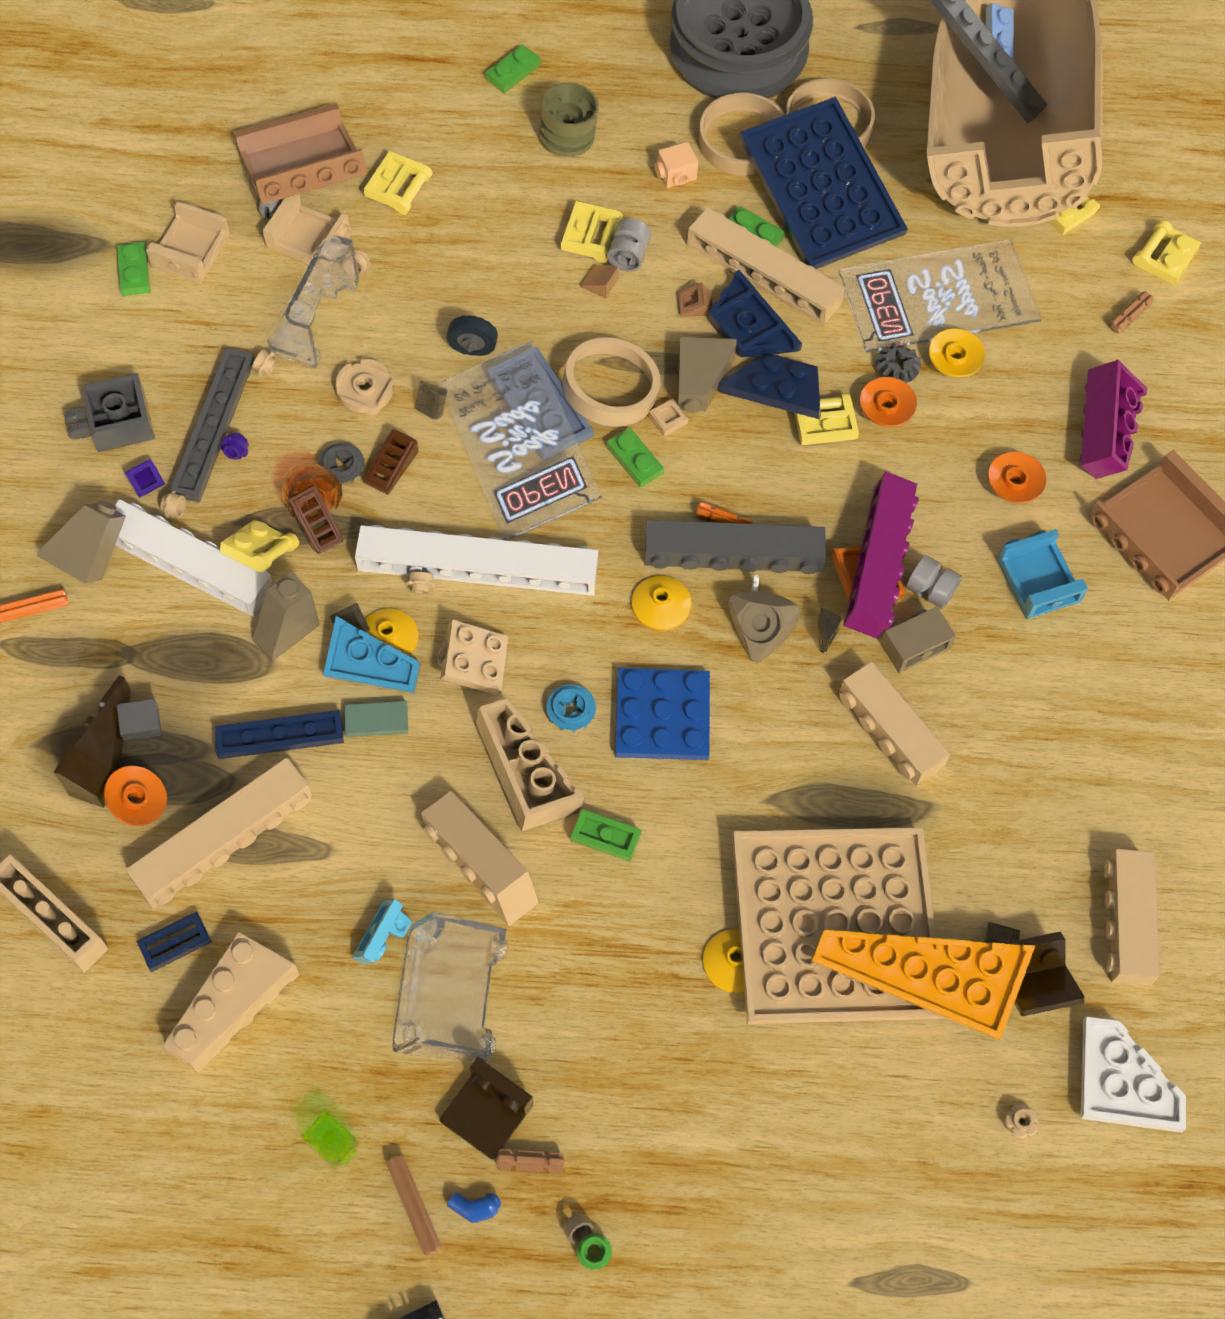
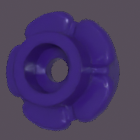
M230 433L222 439L221 449L226 457L240 460L242 457L247 456L249 443L243 435Z

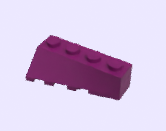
M1119 360L1088 369L1087 382L1085 384L1086 403L1083 409L1085 417L1084 429L1082 430L1083 444L1080 463L1096 479L1128 469L1134 445L1131 434L1137 433L1138 423L1135 421L1136 414L1142 413L1143 403L1140 401V398L1146 395L1148 389Z

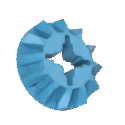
M561 686L553 691L548 698L547 714L551 723L558 726L561 731L566 729L575 732L582 727L586 728L591 720L594 719L596 712L594 697L587 689L581 686ZM576 699V710L579 712H572L571 715L566 717V708L564 706L570 707Z

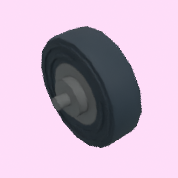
M460 316L450 322L446 338L448 344L462 354L484 356L494 351L498 333L496 327L483 318Z

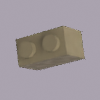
M935 607L928 611L922 609L916 612L911 619L903 623L900 621L892 623L888 630L885 629L881 646L898 673H901L950 650L956 635L938 607Z

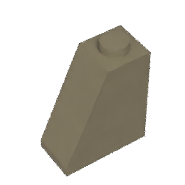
M680 337L678 406L681 410H686L687 412L707 410L719 389V382L725 378L735 360L737 339Z
M106 501L86 504L38 551L37 556L84 583L102 580L126 516L116 511L115 505Z
M292 571L267 589L253 636L255 644L272 662L320 625L311 591Z

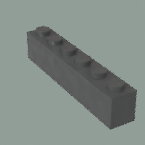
M647 520L645 566H653L660 569L668 566L682 567L688 570L712 568L717 571L742 569L746 572L771 570L775 573L801 571L804 574L823 572L826 560L825 527Z

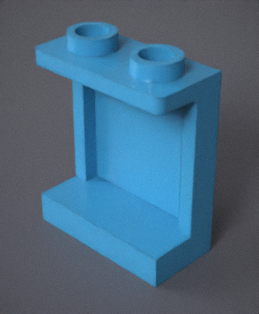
M1057 529L1048 532L1041 530L1023 540L1012 539L1003 545L997 559L1026 619L1080 603L1088 590L1084 579L1075 581L1056 544L1059 536Z

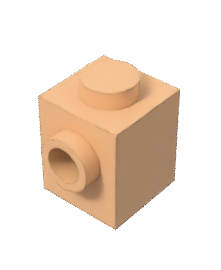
M689 142L658 150V162L655 163V171L658 178L663 179L667 188L683 185L686 182L697 179L698 160Z

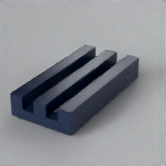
M198 912L136 941L151 972L212 943ZM196 924V928L148 951L147 947ZM198 935H201L200 937H198V938H196V939H194V940H192V941H190V942H188V943H186V944H184V945H182V946H180V947H178V948H176V949H174V950H172V951H170V952H168V953H166V954H164V955H162V956H160V957H158V958L152 960V958H154V957H156V956H158V955H160V954H162V953H164V952H166V951H168V950H170V949H172V948H174V947H176V946H178V945H180V944H182V943H184V942H186V941H188V940H190V939H192V938H194V937H196V936H198Z

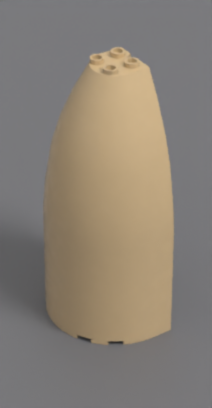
M965 0L985 26L986 7L991 3L1013 9L1014 62H1016L1017 67L1047 103V106L1034 120L1027 124L942 16L933 55L927 160L933 186L943 201L947 200L955 206L956 212L969 219L977 217L988 220V225L1021 227L1056 219L1059 217L1060 212L1068 208H1076L1087 198V193L1098 183L1102 170L1103 56L1096 0Z

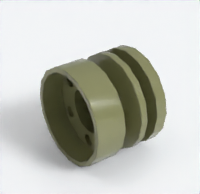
M568 82L554 85L547 90L542 104L540 139L543 145L552 153L565 157H574L584 154L591 148L595 139L599 111L598 100L591 90L583 85Z

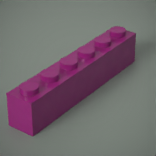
M886 471L873 490L843 624L845 627L876 639L884 629L888 630L894 620L895 613L891 610L899 596L900 589L896 588L902 577L905 567L901 564V561L909 548V542L906 541V537L913 527L914 519L911 518V513L914 512L919 497L915 496L917 483Z

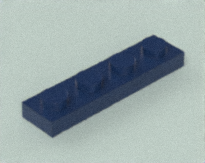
M340 710L215 726L218 759L344 743Z

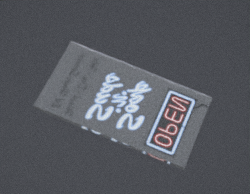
M1011 239L847 267L839 270V276L845 287L866 353L880 351L883 347L888 348L893 343L896 346L904 344L907 346L930 342L938 333L947 329H962L974 334L1040 322L1042 319Z
M533 341L527 342L438 383L504 540H510L602 498Z

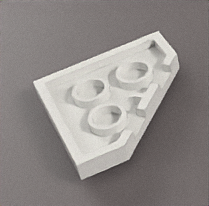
M1085 1017L1083 1019L1080 1119L1184 1132L1186 1130V1095L1177 1085L1173 1086L1160 1071L1162 1068L1144 1048L1141 1049L1127 1034L1129 1031L1120 1021Z

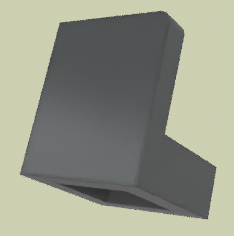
M155 699L117 705L120 735L124 741L162 736L159 708Z

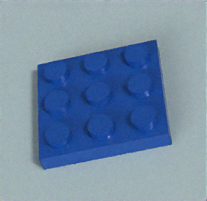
M618 668L616 758L709 761L710 671Z

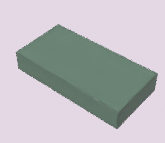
M407 701L345 705L346 737L408 734Z

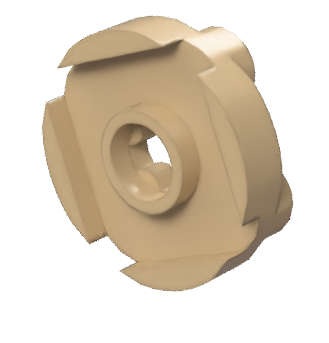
M363 359L360 360V363L354 365L349 363L340 370L336 378L338 400L344 407L353 412L376 415L380 412L381 408L388 404L393 396L394 388L389 370L385 365L375 360ZM366 382L370 383V388L367 390H360L358 386L359 384L365 385Z

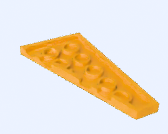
M823 930L811 962L994 1039L1001 1040L1035 946Z

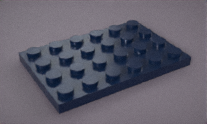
M836 96L740 132L739 139L806 265L818 269L906 235L908 230L906 224Z

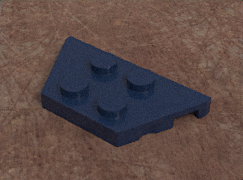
M740 270L736 271L728 288L725 287L721 293L720 300L715 302L709 311L708 319L725 339H737L736 352L740 357L800 351L802 342Z
M765 353L718 384L720 393L815 419H820L821 417L818 366Z

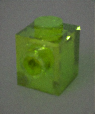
M326 1110L301 1135L305 1143L334 1170L340 1164L342 1166L348 1164L357 1152L355 1149L358 1145L356 1138Z

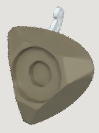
M755 574L753 577L751 592L735 593L728 601L737 635L749 659L754 662H760L773 653L789 636L800 616L798 605L791 600L771 593L757 592L759 585L758 574Z

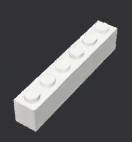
M120 499L115 504L116 511L124 514L126 518L115 544L116 547L254 618L257 616L262 608L267 589L273 585L271 575L267 571L257 572L220 553L219 547L210 541L203 542L195 538L187 529L180 528L179 530L171 526L166 519L159 515L153 517L136 503L128 504Z

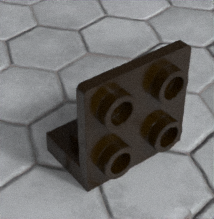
M1061 931L1005 943L1035 946L1014 1002L1021 1016L1034 1015L1085 1003L1084 994L1066 966V939Z
M477 1057L469 1068L470 1078L439 1120L441 1124L490 1160H494L497 1157L498 1150L503 1149L534 1106L533 1096Z

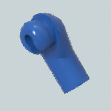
M456 1191L450 1198L447 1207L469 1222L478 1223L493 1218L498 1213L501 1201L494 1193H488L485 1197L470 1201Z

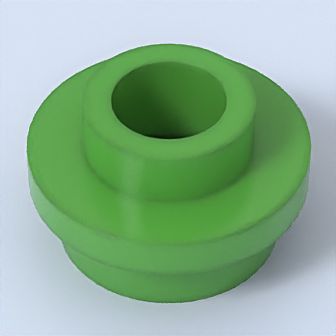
M588 1234L580 1240L577 1246L578 1260L587 1269H601L611 1259L612 1248L610 1242L601 1234ZM593 1244L598 1245L601 1249V1254L596 1259L590 1258L587 1253L589 1246Z

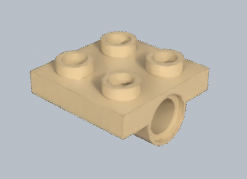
M452 620L448 623L446 639L443 641L438 653L437 663L439 666H442L440 679L498 695L502 691L508 636Z

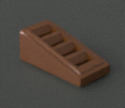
M393 429L366 473L363 483L389 495L418 454L417 441ZM393 454L399 457V461L390 457V455ZM386 464V465H388V466L394 468V470L392 471V470H390V469L384 467L383 465ZM377 473L388 477V481L377 477Z
M314 484L287 498L312 550L317 554L343 542L339 529ZM311 498L314 499V503L302 509L300 508V504ZM319 509L320 513L308 519L305 518L306 515ZM324 520V525L314 530L311 529L312 526Z

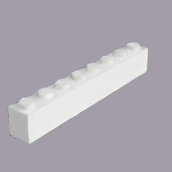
M381 525L360 527L355 560L358 571L401 576H410L412 572H426L433 574V579L594 596L599 550H593L586 546L574 548L564 547L557 543L545 545L535 544L527 540L516 542L506 541L498 537H489L487 539L473 537L469 534L448 535L439 531L419 532L410 528L390 529Z

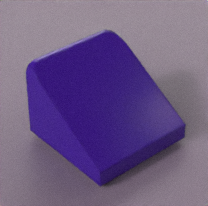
M151 458L124 472L126 479L139 498L165 485Z

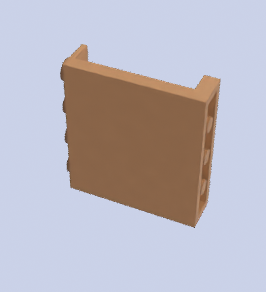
M337 103L234 132L240 156L262 204L367 174L362 150L356 149L342 122Z
M1174 450L1164 456L1159 466L1106 502L1102 503L1098 500L1089 515L1094 526L1105 533L1112 541L1113 546L1118 551H1122L1132 562L1133 567L1138 572H1141L1152 583L1153 588L1168 601L1225 561V501Z

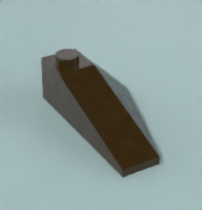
M119 675L100 700L97 716L92 717L89 715L84 722L86 729L81 738L74 736L54 771L69 796L102 808L105 806V783L111 774L120 768L124 740L120 735L117 705L129 703L131 689L123 676Z

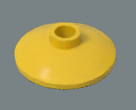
M947 329L938 333L932 339L929 346V358L934 367L943 374L951 377H967L976 373L982 367L985 360V348L980 339L971 332L962 329Z
M653 576L642 581L634 590L631 602L632 610L637 620L644 626L654 630H670L681 625L687 619L691 610V597L687 588L680 581L668 576ZM657 596H665L667 599L660 601L657 599Z
M397 609L378 610L370 614L359 628L408 656L414 652L418 644L419 634L416 623L408 614ZM386 629H392V630H393V631H392L390 634H388V635H385V634L382 633V631H384V630H386Z
M725 930L715 935L708 942L703 954L704 971L708 979L717 988L729 993H744L742 960L734 962L730 958V955L733 953L741 955L740 930Z

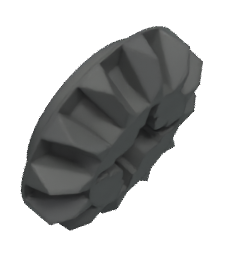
M893 343L888 348L883 347L877 355L876 369L881 377H893L908 383L918 376L921 369V358L916 355L915 349H908L906 344L896 346ZM895 357L904 362L902 370L898 363H894Z
M349 443L332 444L325 448L318 458V469L321 477H324L329 484L334 482L340 486L349 481L353 483L357 476H362V470L365 466L362 452L356 446ZM336 458L343 464L346 463L347 470L344 471V469L342 470L340 467H337Z

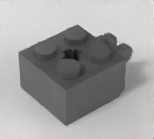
M138 373L85 385L81 389L85 406L70 410L64 414L65 422L73 425L67 429L68 437L75 440L91 437L98 453L155 439L145 391Z

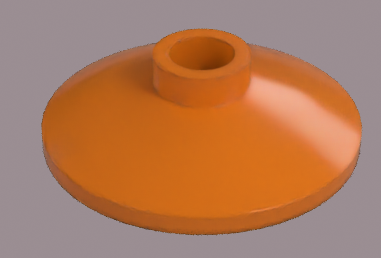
M880 377L865 385L860 395V407L864 415L873 423L885 427H895L905 424L913 417L917 408V398L913 389L904 381L893 377Z
M1007 452L1001 454L993 460L988 470V482L991 489L1000 498L1011 503L1022 504L1031 502L1042 494L1046 486L1047 478L1043 466L1038 460L1026 453Z
M126 766L116 770L106 781L104 801L110 813L119 821L131 826H145L155 822L163 814L167 805V793L162 781L150 770L139 766ZM127 797H133L136 800V804L130 802Z

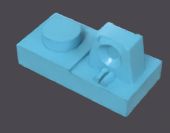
M395 899L382 901L352 956L354 960L361 964L374 963L384 954L387 947L385 941L389 934L397 938H404L412 920L400 911L403 907L402 903Z

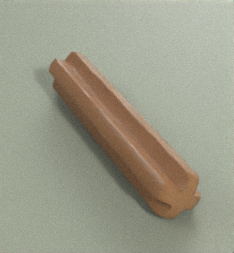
M402 1154L391 1157L387 1160L386 1164L422 1251L426 1256L434 1254L441 1249V1244L406 1160Z

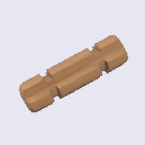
M1147 291L1141 292L1136 297L1137 299L1132 300L1120 311V314H1117L1111 320L1110 328L1116 333H1122L1127 328L1126 325H1130L1143 313V310H1147L1154 301L1152 295H1149Z
M512 1149L498 1150L496 1164L499 1170H511V1167H516V1171L543 1173L544 1169H548V1173L560 1174L564 1168V1154L550 1152V1155H545L544 1151L517 1150V1153H512Z

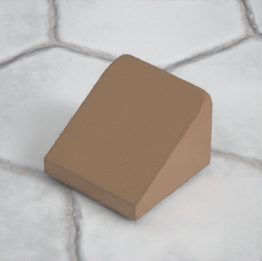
M594 265L582 283L581 288L606 298L619 279V267Z
M703 283L678 292L679 309L682 317L709 315V311L713 307L712 294Z

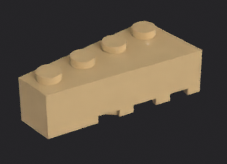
M505 698L480 706L478 708L476 725L521 831L580 812L585 796L578 788L576 789L572 785L564 769L561 766L558 767L551 758L547 747L531 732L532 728L512 702Z
M449 791L421 812L425 822V826L422 829L433 843L438 841L446 858L451 863L455 862L467 881L471 884L473 883L483 898L494 908L508 926L512 925L539 903L528 871L452 791Z
M238 932L162 1046L171 1058L198 1073L231 1042L230 1039L242 1027L245 1028L267 1003L270 1004L289 982L292 983L300 975L295 964Z

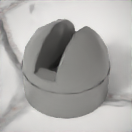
M276 200L262 204L260 201L259 212L264 218L270 215L271 219L282 202Z

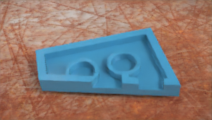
M336 616L323 673L324 677L415 694L421 667L419 661Z

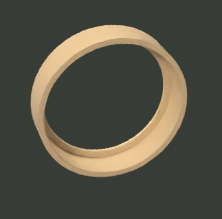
M823 78L809 81L792 93L787 102L785 115L795 112L804 103L817 98H833L836 96L837 99L852 105L862 116L865 125V131L859 137V140L863 147L868 144L874 125L875 111L870 98L859 87L844 80Z
M733 93L722 96L713 101L702 114L699 129L701 152L709 163L723 172L739 176L757 175L751 160L731 158L713 148L706 138L708 129L718 118L734 112L753 113L768 121L785 114L773 101L757 94Z
M603 337L588 340L571 352L566 363L562 386L568 403L581 416L597 424L617 427L634 424L649 414V411L655 404L661 380L655 362L640 347L622 339ZM591 355H616L637 365L648 377L651 383V390L643 400L630 406L614 407L604 405L591 399L580 389L575 380L574 365L582 358Z

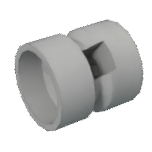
M625 218L620 220L607 254L609 262L613 266L619 267V270L632 272L639 270L651 238L650 228L644 222L637 219Z
M925 555L913 571L906 588L920 597L925 594L928 595L930 603L944 609L957 590L963 576L950 568L940 569V562Z

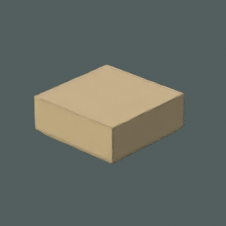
M673 398L651 409L648 417L664 437L688 424V417Z

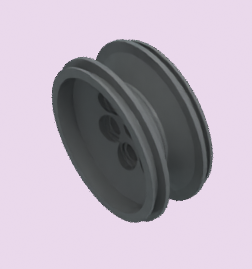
M674 0L671 16V56L681 76L700 93L713 99L733 93H753L769 99L786 90L802 73L808 59L809 39L813 28V13L808 0Z

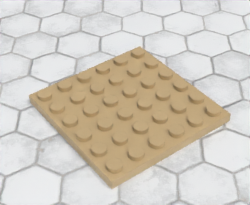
M923 828L733 832L732 843L747 1024L944 1018L811 962L823 930L937 938Z

